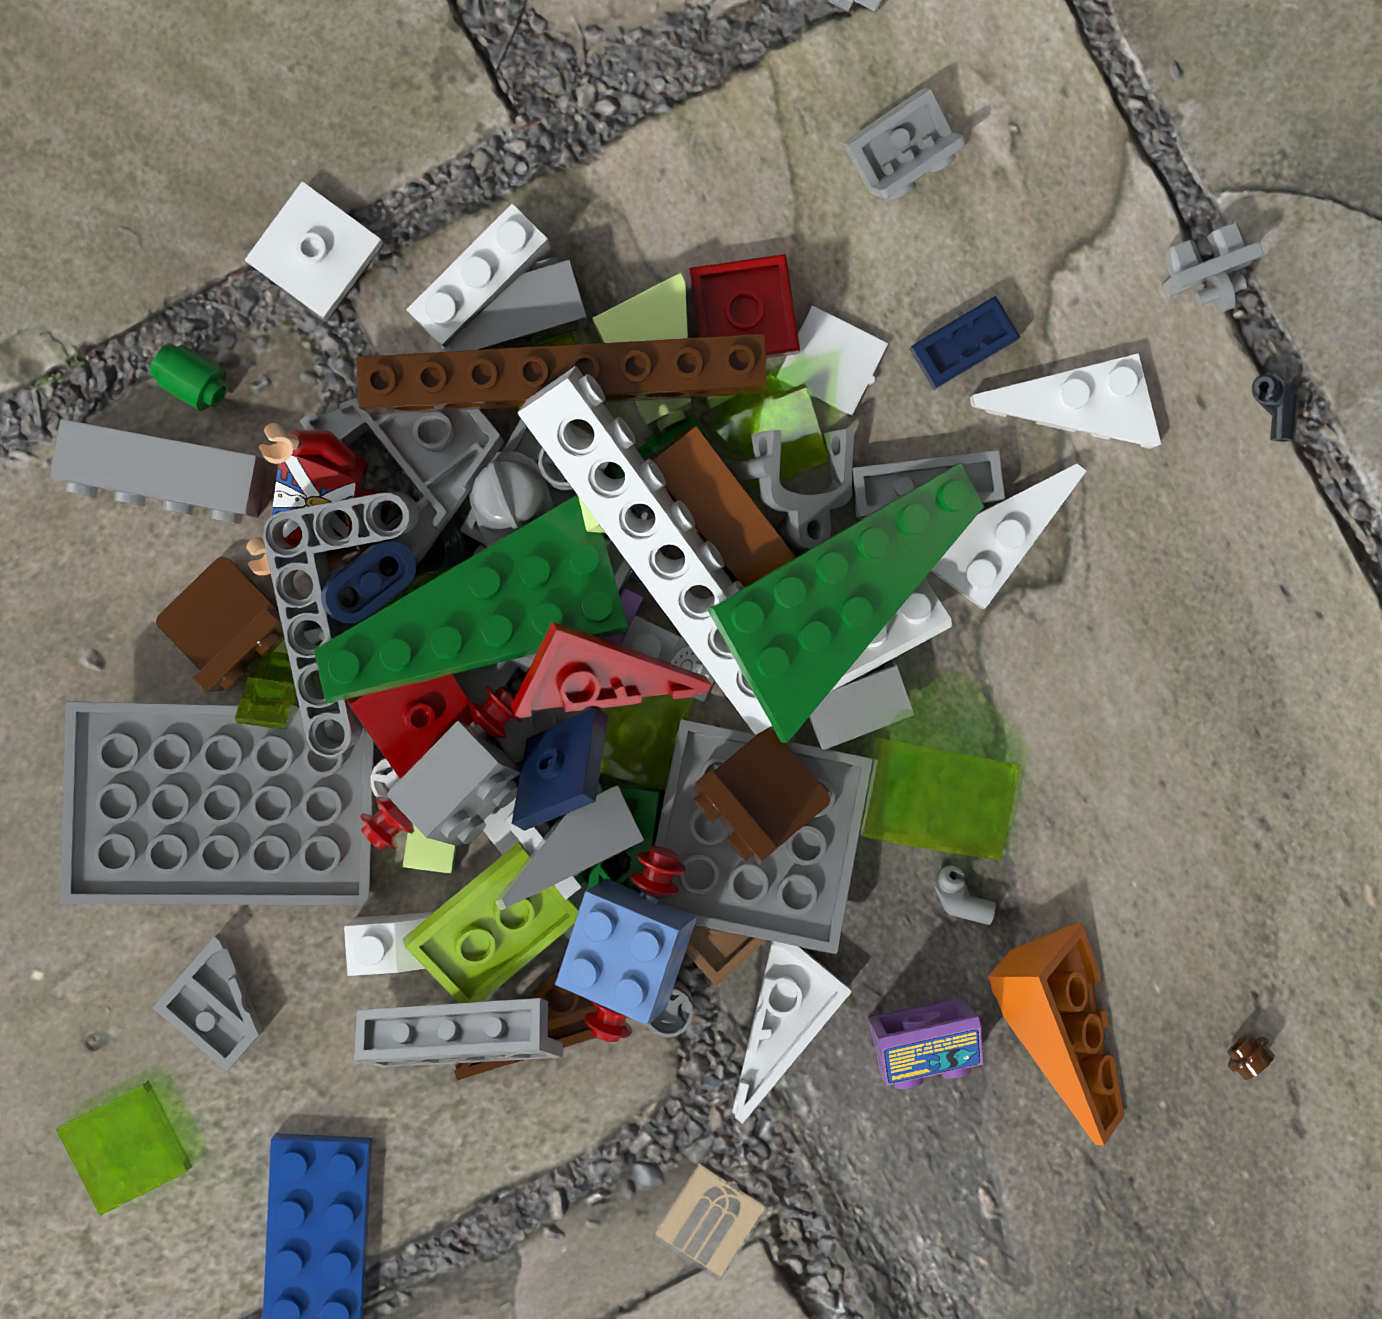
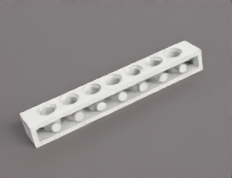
M575 366L528 398L518 411V415L748 726L757 735L772 725L707 610L741 590L744 586L739 581L732 583L722 569L724 561L717 548L710 541L703 543L693 529L695 521L689 509L682 501L674 502L663 487L666 485V481L658 466L651 459L644 461L633 444L636 443L630 427L622 418L617 417L614 419L602 403L605 401V395L596 380L589 374L583 376L577 366ZM574 419L587 421L593 427L595 435L590 438L577 436L570 427V421ZM604 462L617 463L624 470L625 477L621 479L608 478L602 472L600 464ZM637 503L646 504L654 511L655 517L649 520L639 519L631 512L630 506ZM668 544L675 545L683 551L685 556L677 560L669 559L661 553L660 547ZM695 585H703L708 587L714 595L707 599H700L693 596L689 588Z

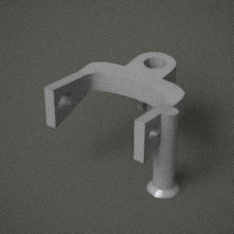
M842 429L824 433L832 482L825 491L814 495L790 492L783 488L779 482L782 430H769L751 434L755 459L733 462L730 459L721 460L737 481L759 478L762 503L769 509L786 512V517L779 521L776 532L788 548L792 546L805 551L830 538V509L846 505L852 498L855 429Z

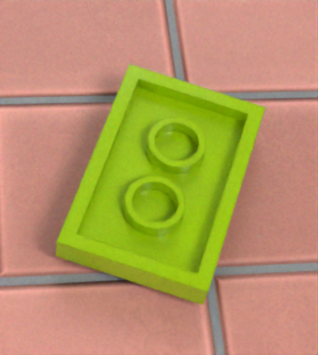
M520 842L403 938L405 948L458 1003L482 1002L576 922L579 908L570 898L565 900L555 885L499 911L495 903L496 899L530 856L529 852Z

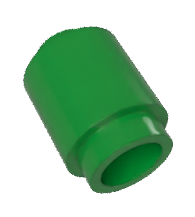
M165 344L157 352L150 366V376L157 380V385L198 411H203L209 406L214 408L219 405L228 390V382L225 381V369L185 345Z

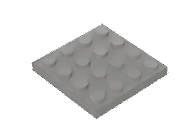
M681 719L655 846L665 847L678 853L680 856L679 861L685 865L686 872L673 876L672 882L679 887V893L674 896L661 898L660 901L697 916L695 926L837 954L873 759L828 749L822 750L818 747L794 742L786 743L828 792L830 803L757 865L752 858L745 862L726 840L731 834L719 819L711 822L693 800L698 796L697 792L693 789L695 782L712 769L714 771L756 735Z

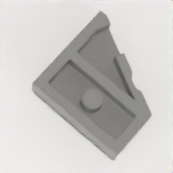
M220 933L212 938L152 1007L225 1072L234 1066L263 1032L227 941Z

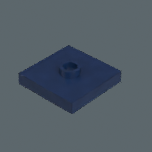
M594 707L527 738L511 822L513 825L526 831L596 802L608 715Z

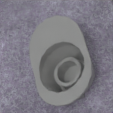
M511 450L497 452L492 461L488 463V466L483 468L475 478L473 488L469 492L470 504L487 547L555 508L546 480L537 463L524 453Z

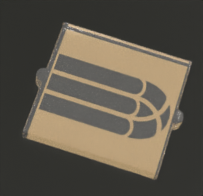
M699 1164L655 1231L653 1239L680 1255L683 1264L688 1265L692 1263L721 1282L766 1212V1207L740 1191L735 1181L728 1183Z

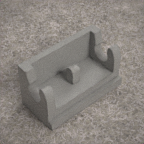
M889 660L845 685L830 691L809 716L808 720L821 749L825 750L914 716V712L899 669L892 660Z

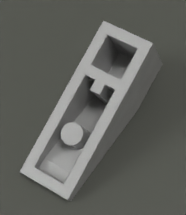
M548 258L531 265L532 271L521 274L444 346L441 352L519 348L589 327L570 260L560 262L559 258Z
M598 783L596 802L559 817L496 899L495 903L499 911L644 841L618 785L603 791L600 783Z

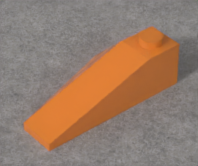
M1073 923L1011 949L990 973L988 979L1006 1022L1094 1144L1104 1146L1125 1115L1115 1059L1111 1055H1105L1103 1028L1109 1026L1106 1010L1097 1009L1093 983L1101 981L1098 963L1083 923Z

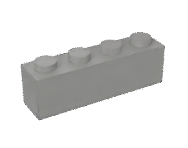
M60 419L49 478L67 482L66 492L96 497L98 489L115 492L114 501L144 506L146 498L164 501L162 510L193 515L194 507L212 510L210 519L241 524L242 516L258 518L268 461L255 455Z

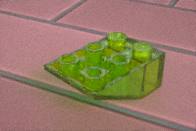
M876 736L860 835L866 838L911 847L1001 861L1020 765Z

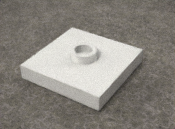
M302 181L245 258V261L327 321L384 242Z

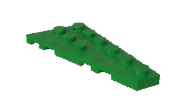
M961 463L943 471L707 609L781 743L789 742L984 508Z
M578 494L316 648L314 654L327 704L536 654L552 621L598 638L627 632L628 625L603 533L587 532Z

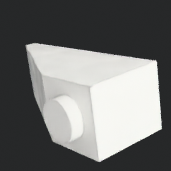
M434 912L355 917L344 926L347 976L399 973L426 969L405 948L403 938Z

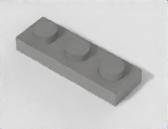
M999 450L852 468V484L856 517L862 518L870 515L959 463L962 464L982 503L1002 501L1005 499Z

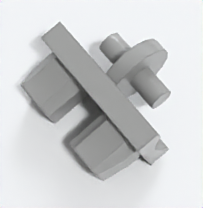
M1237 222L1219 228L1207 236L1215 256L1212 260L1202 262L1194 239L1175 245L1164 253L1167 269L1171 277L1162 284L1167 298L1206 283L1207 288L1195 292V300L1199 306L1212 302L1220 312L1234 308L1235 292L1246 289L1247 283L1243 275L1229 279L1227 274L1248 267L1253 260L1264 256L1259 241L1248 245L1247 239Z

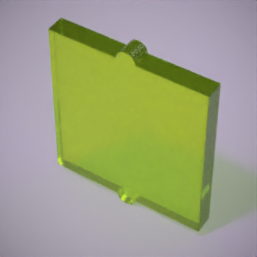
M806 384L773 396L764 394L762 400L728 412L744 460L755 459L751 434L769 430H782L779 480L785 477L794 479L796 473L829 461ZM759 478L750 479L754 489L760 487Z

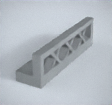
M541 998L357 1010L354 1061L378 1067L563 1058V1042L548 1037V1001Z

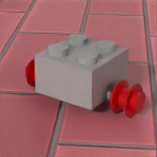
M486 686L488 699L483 705L474 702L469 703L471 717L474 720L470 726L457 721L386 794L389 798L378 797L376 799L380 810L374 816L365 813L360 815L361 820L365 824L361 828V832L369 842L380 850H383L386 846L397 850L399 845L395 837L401 831L413 834L415 825L426 838L455 846H460L462 843L468 844L481 834L486 827L484 820L497 807L503 808L516 798L521 769L488 736L489 734L492 737L506 738L507 734L504 725L510 719L518 722L523 721L521 717L514 715L511 705L515 697L507 689L500 686L494 691L489 686Z

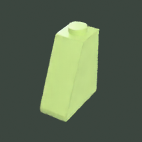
M679 273L593 317L595 329L602 342L688 338L686 288L682 274ZM691 398L633 401L648 431L658 426L660 432L671 429L686 420L684 412L691 409Z

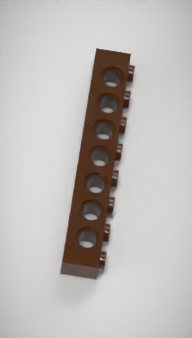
M765 334L356 357L359 408L373 415L522 407L528 398L575 366H577L583 376L589 374L596 380L605 395L604 402L768 394Z

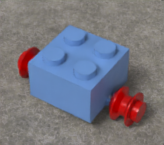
M652 846L650 851L638 853L637 858L645 867L643 872H634L630 878L641 892H637L609 879H605L585 891L555 983L559 987L591 1000L598 1008L597 1012L587 1013L584 1021L591 1028V1033L603 1041L617 1042L620 1038L631 1036L632 1027L626 1022V1018H632L648 1025L667 1008L697 919L695 915L660 901L661 898L674 896L679 893V887L672 882L674 875L686 872L685 865L679 861V854L665 847Z

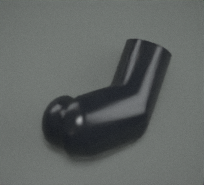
M1266 373L1259 375L1252 383V394L1255 400L1272 416L1270 440L1294 442L1299 403L1298 395L1276 374Z

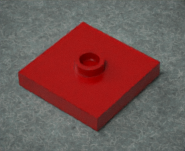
M786 254L689 268L699 338L765 334L766 359L800 354Z
M452 674L345 699L399 779L457 721L468 726L474 721L471 717L470 701Z

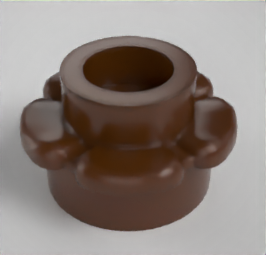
M1250 1034L1238 1039L1227 1052L1231 1057L1228 1062L1229 1069L1232 1072L1237 1071L1244 1080L1251 1079L1260 1074L1270 1065L1275 1057L1274 1053L1266 1046L1268 1039L1262 1036L1256 1040Z

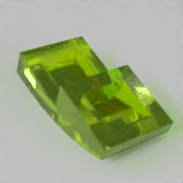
M272 651L265 657L261 656L255 677H248L235 715V721L238 724L287 730L299 709V702L288 653Z

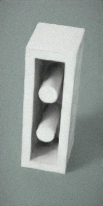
M511 204L406 310L443 348L521 274L532 271L531 265L547 259L552 254L548 238Z

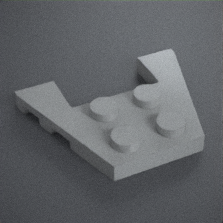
M353 398L340 403V408L320 416L317 413H313L302 418L299 422L306 430L330 431L347 446L371 429L421 491L424 497L416 503L419 510V519L415 528L408 534L392 538V541L400 542L412 551L416 565L424 558L471 491L475 478L483 468L488 466V463L492 461L504 443L500 434L479 409L373 415L360 409L358 400ZM403 513L389 523L387 527L396 529L402 522Z

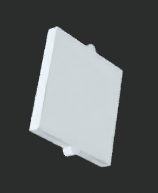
M812 305L798 333L800 354L788 355L776 379L852 416L867 385L871 386L875 382L873 373L888 343Z

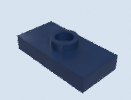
M995 295L913 344L909 349L933 390H936L1015 343L1021 337Z

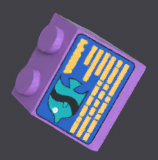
M963 997L868 1017L880 1074L886 1086L894 1084L897 1089L913 1088L921 1085L925 1077L942 1074L944 1078H958L972 1072L971 1067L983 1065L979 1017Z

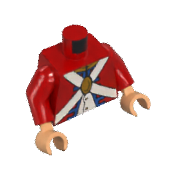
M270 423L265 427L264 432L267 438L276 443L273 445L260 444L259 449L268 462L278 463L272 515L288 510L383 493L365 489L368 464L363 459L357 458L356 453L332 432L323 430H292L287 435L284 428L277 423ZM390 500L381 509L383 523H386L389 515ZM338 510L332 518V528L342 538H347L350 535L352 520L346 512ZM288 520L284 525L283 536L285 541L289 545L297 547L302 540V530L293 520ZM262 538L251 539L246 547L251 555L265 553V555L259 560L250 561L248 566L257 575L265 576L271 574L264 540Z

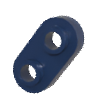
M380 541L371 545L326 581L321 592V602L325 612L336 621L350 624L359 623L368 618L412 582L416 573V560L412 551L406 545L397 541ZM387 556L392 560L393 569L390 574L385 576L379 570V562ZM348 587L352 590L354 599L349 606L344 607L339 601V594L342 589Z

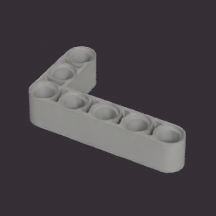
M385 492L279 512L272 515L263 529V540L306 739L310 748L316 754L323 757L341 755L359 740L362 733V723L346 700L327 704L324 693L316 687L314 682V676L318 670L314 650L343 633L341 622L331 618L325 612L321 602L322 588L331 577L326 551L392 539L410 533L415 528L419 519V510L415 501L409 495L402 492ZM389 500L395 502L403 513L402 522L396 529L387 527L381 519V509ZM338 510L346 512L352 520V531L347 538L338 536L332 528V518ZM288 520L295 521L302 530V540L297 547L289 545L284 539L283 528ZM298 570L306 572L313 581V590L309 596L299 594L294 587L293 579ZM308 620L315 621L322 627L324 639L321 645H314L306 639L304 626ZM327 719L335 720L343 726L345 731L343 742H335L327 736L325 732Z

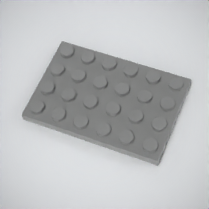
M67 701L60 904L369 905L371 842L361 832V828L365 824L361 820L360 815L365 813L372 816L371 774L373 771V739L362 725L360 738L353 746L336 757H323L316 754L307 742L299 706L294 707L284 727L280 728L244 723L252 707L277 706ZM327 719L325 723L327 736L335 742H343L345 738L343 726L335 720Z

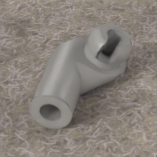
M948 865L940 869L934 878V889L944 910L952 916L990 925L994 918L996 903L972 896L964 880L966 875L960 867Z

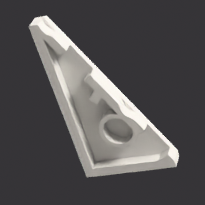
M1139 353L974 394L970 397L972 407L985 410L990 414L1004 417L1007 415L1036 421V424L1071 432L1081 431L1090 433L1094 437L1103 439H1118L1140 444V447L1148 449L1162 445Z
M1075 464L979 513L931 572L981 609H985L1086 473V470L1080 465Z
M773 941L771 943L732 1110L735 1118L742 1124L852 992L847 984L802 947Z

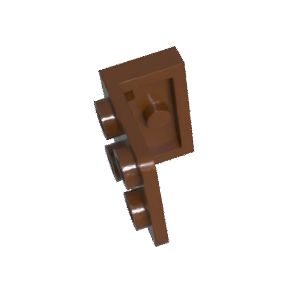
M219 557L212 562L156 619L158 628L200 670L193 679L206 692L223 691L224 689L229 692L247 677L249 674L247 667L258 656L265 657L269 655L285 639L282 634L283 628L279 609L231 559Z
M771 728L758 733L714 771L712 769L695 782L693 788L698 794L693 800L711 822L719 819L731 833L726 840L745 862L752 858L757 865L830 803L828 792L788 745L781 743L775 730Z

